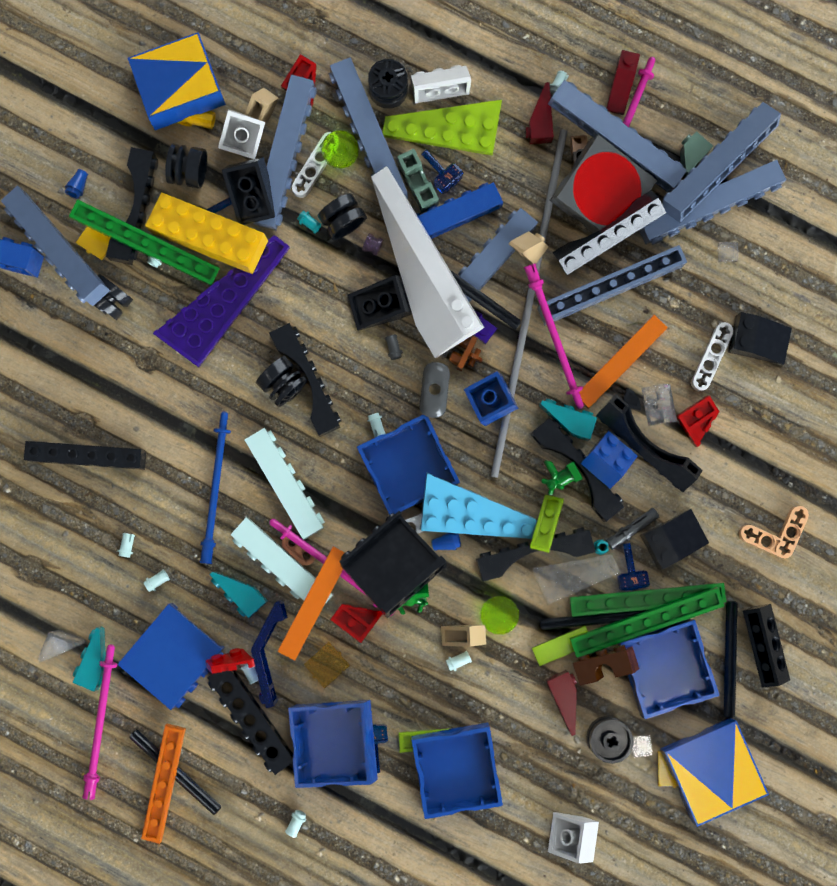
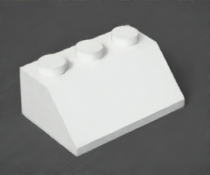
M455 65L451 69L443 70L438 68L432 72L425 73L421 71L411 75L414 103L469 95L471 77L467 66Z

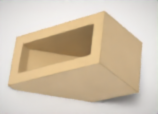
M262 88L252 94L245 115L266 123L273 114L279 98L267 89Z
M529 231L511 240L509 243L514 250L532 264L537 263L548 248L544 243V237L538 233L533 235Z
M485 625L441 626L442 646L471 647L486 645Z

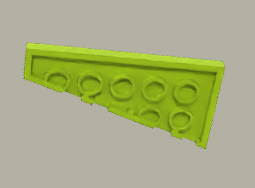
M502 100L385 116L383 135L386 138L492 156Z

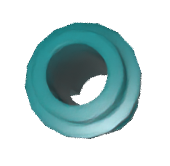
M302 211L297 218L299 224H304L313 233H317L322 224L310 216V212Z
M599 539L593 543L596 554L602 555L608 552L609 544L606 541ZM600 544L603 545V550L598 548Z

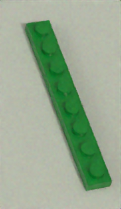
M78 199L69 215L70 219L210 286L213 284L220 269Z
M724 583L569 597L571 617L650 610L714 587L719 588L724 603L726 602Z
M714 587L569 639L575 656L578 658L724 607L719 588Z

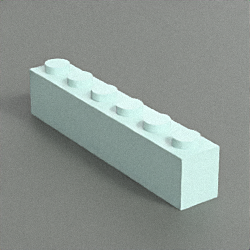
M263 428L244 439L302 539L305 540L324 528L322 524L325 523L320 513H315L313 500L310 496H305L303 483L301 480L297 481L293 474L296 472L291 463L287 464L284 457L286 455L282 448H277L274 441H276V438L272 431H267Z
M246 517L232 532L231 536L234 538L232 541L240 548L242 546L248 550L246 554L254 561L258 559L262 563L261 567L267 573H274L277 576L275 580L283 587L287 585L291 589L290 593L296 599L301 598L305 600L316 578L250 518ZM331 592L329 598L327 599L326 603H327V602L330 600V598L334 595L332 592Z

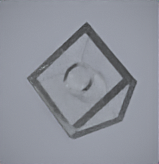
M62 630L48 632L38 657L39 663L57 657L87 642L81 637Z

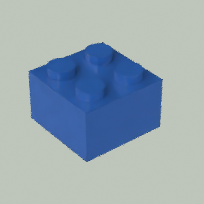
M3 237L2 240L0 239V268L38 278L44 256L36 248H33L32 244L26 242L17 244L14 243V240Z
M498 371L464 389L480 423L484 426L519 409L503 376Z
M608 431L595 444L581 464L611 489L624 476L638 456Z

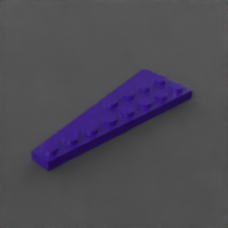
M272 236L268 240L253 274L238 268L231 269L227 272V275L219 281L217 280L196 297L197 299L181 309L177 315L166 321L158 330H155L153 334L199 368L290 249V246L277 236Z

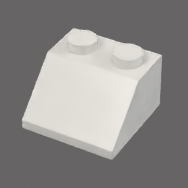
M228 109L218 148L255 159L265 122Z
M553 812L548 852L576 863L593 862L599 822L582 816Z

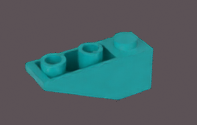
M550 399L540 402L539 407L552 419H555L570 436L586 441L591 439L597 417H594L592 412L582 410L581 413L575 411L573 406L564 404L562 407L556 405L557 402Z
M216 571L209 574L212 577L211 582L217 588L221 587L225 591L223 595L229 602H235L238 606L237 611L243 617L247 616L250 618L268 602L260 591L252 585Z
M101 626L91 631L88 638L90 643L87 648H84L80 657L82 659L81 664L73 672V677L75 678L72 683L93 692L99 690L101 686L104 667L100 666L99 662L105 661L106 656L105 628Z

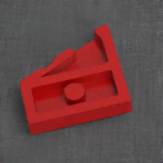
M300 54L281 84V88L287 91L291 75L313 80L315 85L316 63ZM313 98L311 99V102H310V105H311V106H313V104H314V99H313Z
M707 395L676 417L693 445L698 447L704 434L708 432L712 421L716 419L720 411L712 398Z
M341 604L330 621L361 643L383 613L381 611Z
M235 648L227 654L213 655L211 659L205 660L207 669L212 674L237 670V665L248 664L249 668L255 667L254 659L243 648Z

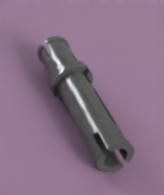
M652 507L626 527H621L616 534L606 539V542L614 550L623 542L631 540V537L660 518L659 514Z

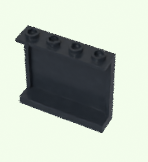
M400 511L396 514H390L383 525L376 526L371 531L370 536L358 541L356 547L351 552H345L339 561L342 569L387 618L447 567V561L434 552L404 520Z

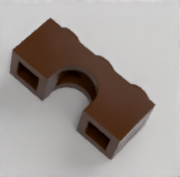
M619 645L614 647L613 651L608 652L607 649L595 652L596 655L593 656L587 654L578 657L573 666L579 685H586L601 680L604 677L602 672L603 664L612 668L615 678L635 673L640 668L633 646L625 647V645Z

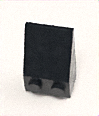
M264 157L228 165L222 169L238 223L245 225L275 217L270 179Z
M398 275L391 276L348 294L358 331L412 315L402 278Z
M741 312L735 316L733 335L730 340L728 353L784 365L792 328L758 315Z
M692 509L640 535L657 569L661 570L709 544Z

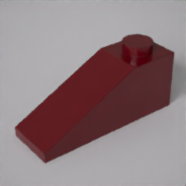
M625 50L621 51L606 107L608 112L624 115L640 54Z
M550 82L545 83L530 118L529 125L525 127V136L529 138V145L546 144L553 141L552 108L548 105L551 99Z
M565 670L545 679L569 733L571 736L576 735L577 689L575 685L577 681L573 673L569 674Z

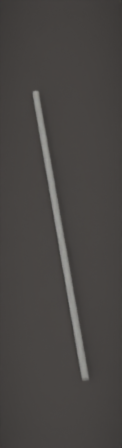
M561 129L559 133L539 232L545 238V241L553 203L549 200L556 191L567 136V130ZM542 257L536 263L538 273L540 271ZM529 287L508 386L513 398L535 291ZM511 413L502 417L490 477L498 478Z

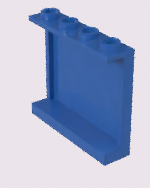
M169 603L118 663L124 671L170 710L175 707L179 708L185 702L184 696L187 692L192 693L199 685L197 683L198 679L201 676L204 678L210 672L207 669L205 660L211 659L213 655H224L222 651L225 648L218 645L177 610L178 607L173 603Z

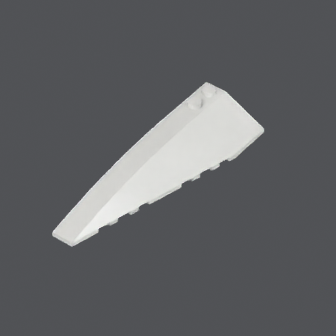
M386 166L371 176L415 325L433 356L437 358L482 330L484 326L391 171Z

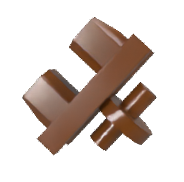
M476 337L467 338L457 345L465 349L463 355L455 351L452 352L449 361L457 366V370L462 372L468 358H470L468 363L470 367H473L475 362H482L483 359L479 357L480 349L476 348L474 353H471L477 342Z

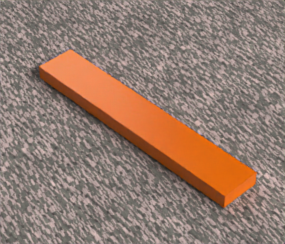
M653 315L579 391L583 404L589 409L668 327Z
M334 546L332 547L278 650L279 653L294 661L298 657L343 571L339 562L341 556L345 553Z
M171 724L165 725L141 837L143 840L159 844L162 842L186 728Z

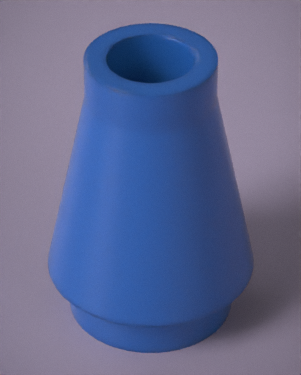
M78 169L65 185V193L72 198L79 199L83 195L88 173Z
M447 533L432 539L433 550H457V548L461 547L459 534Z

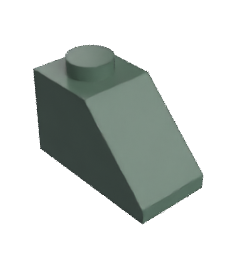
M697 131L692 136L689 134L682 141L683 147L680 150V159L683 168L687 170L683 175L684 179L688 176L690 170L696 167L713 147Z

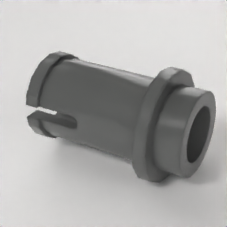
M397 335L385 337L389 350L388 357L391 360L401 358L403 352L400 350Z

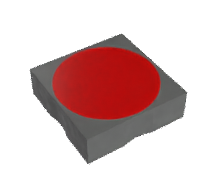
M598 134L589 139L576 159L572 170L562 180L549 201L570 217L580 221L591 233H595L620 217L636 199L649 192L657 180Z

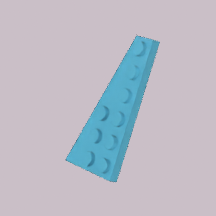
M426 472L421 531L532 539L537 524L536 518L508 508L498 502L496 503L484 496Z

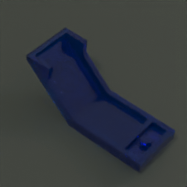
M283 599L274 603L251 649L261 688V693H259L261 704H265L266 708L274 707L278 699L264 648L276 624L288 618Z

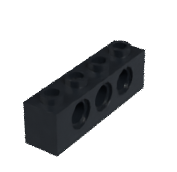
M758 605L743 610L762 688L780 686L790 681L772 605Z

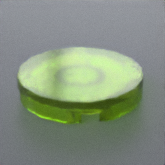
M333 131L322 142V156L326 163L333 168L342 169L349 167L358 157L357 140L347 131Z
M505 596L489 598L481 608V621L489 632L503 635L511 632L518 623V608L511 599Z

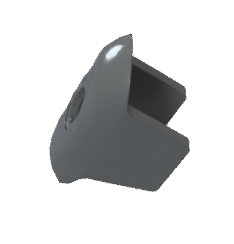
M429 363L423 371L419 407L421 413L427 417H441L446 411L450 370L443 363ZM432 384H438L441 391L439 394L433 395L430 393L429 387Z

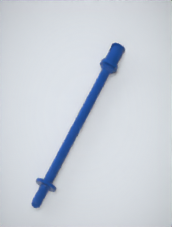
M223 411L220 415L219 429L214 428V432L218 433L206 535L200 544L202 545L200 563L212 564L213 548L216 547L213 533L226 434L231 433L230 430H226L228 413L226 411Z

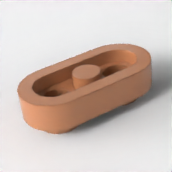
M287 537L282 540L284 550L300 564L311 565L316 558L310 555L309 559H304L303 554L306 551L297 544L291 547L289 545L290 539Z

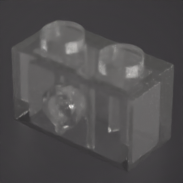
M657 384L642 388L648 426L677 422L670 384Z

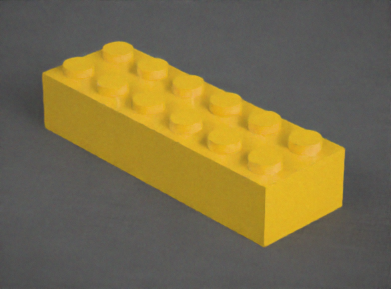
M162 192L145 225L151 234L250 274L254 273L268 243V239L263 232Z

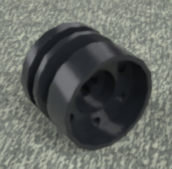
M393 59L380 60L371 67L368 74V84L372 101L384 109L400 106L408 94V74L405 67Z
M171 144L165 165L167 183L174 184L176 182L177 185H182L185 180L187 187L202 188L207 171L206 149L191 147L188 153L186 145H181L180 147L179 144Z
M285 356L273 362L256 380V384L265 393L273 389L269 398L271 400L276 399L275 404L277 407H281L294 399L307 383V379L304 376L300 377L301 373L299 371L290 374L294 365Z

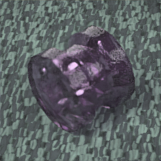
M369 233L362 250L365 252L370 251L374 256H377L384 239L381 237L376 238L373 234Z

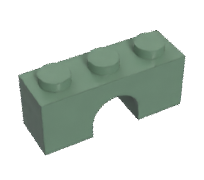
M415 149L397 156V164L421 213L427 211L432 206H438L439 198L431 182H428L424 174L422 163Z

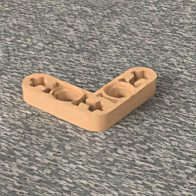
M803 506L791 508L778 537L753 525L742 526L738 534L742 541L779 558H789L795 550L809 514ZM801 510L800 514L803 515V517L798 518L796 521V523L800 525L798 526L796 524L790 523V521H795L797 518L795 512ZM789 527H793L796 530V534L792 538L786 534V530ZM751 529L750 533L753 535H758V537L746 538V534L744 533V531ZM764 536L769 537L771 540L768 547H764L761 544V539ZM783 538L792 541V543H787L785 546L786 541H783ZM780 546H785V549L788 550L787 553L781 554Z

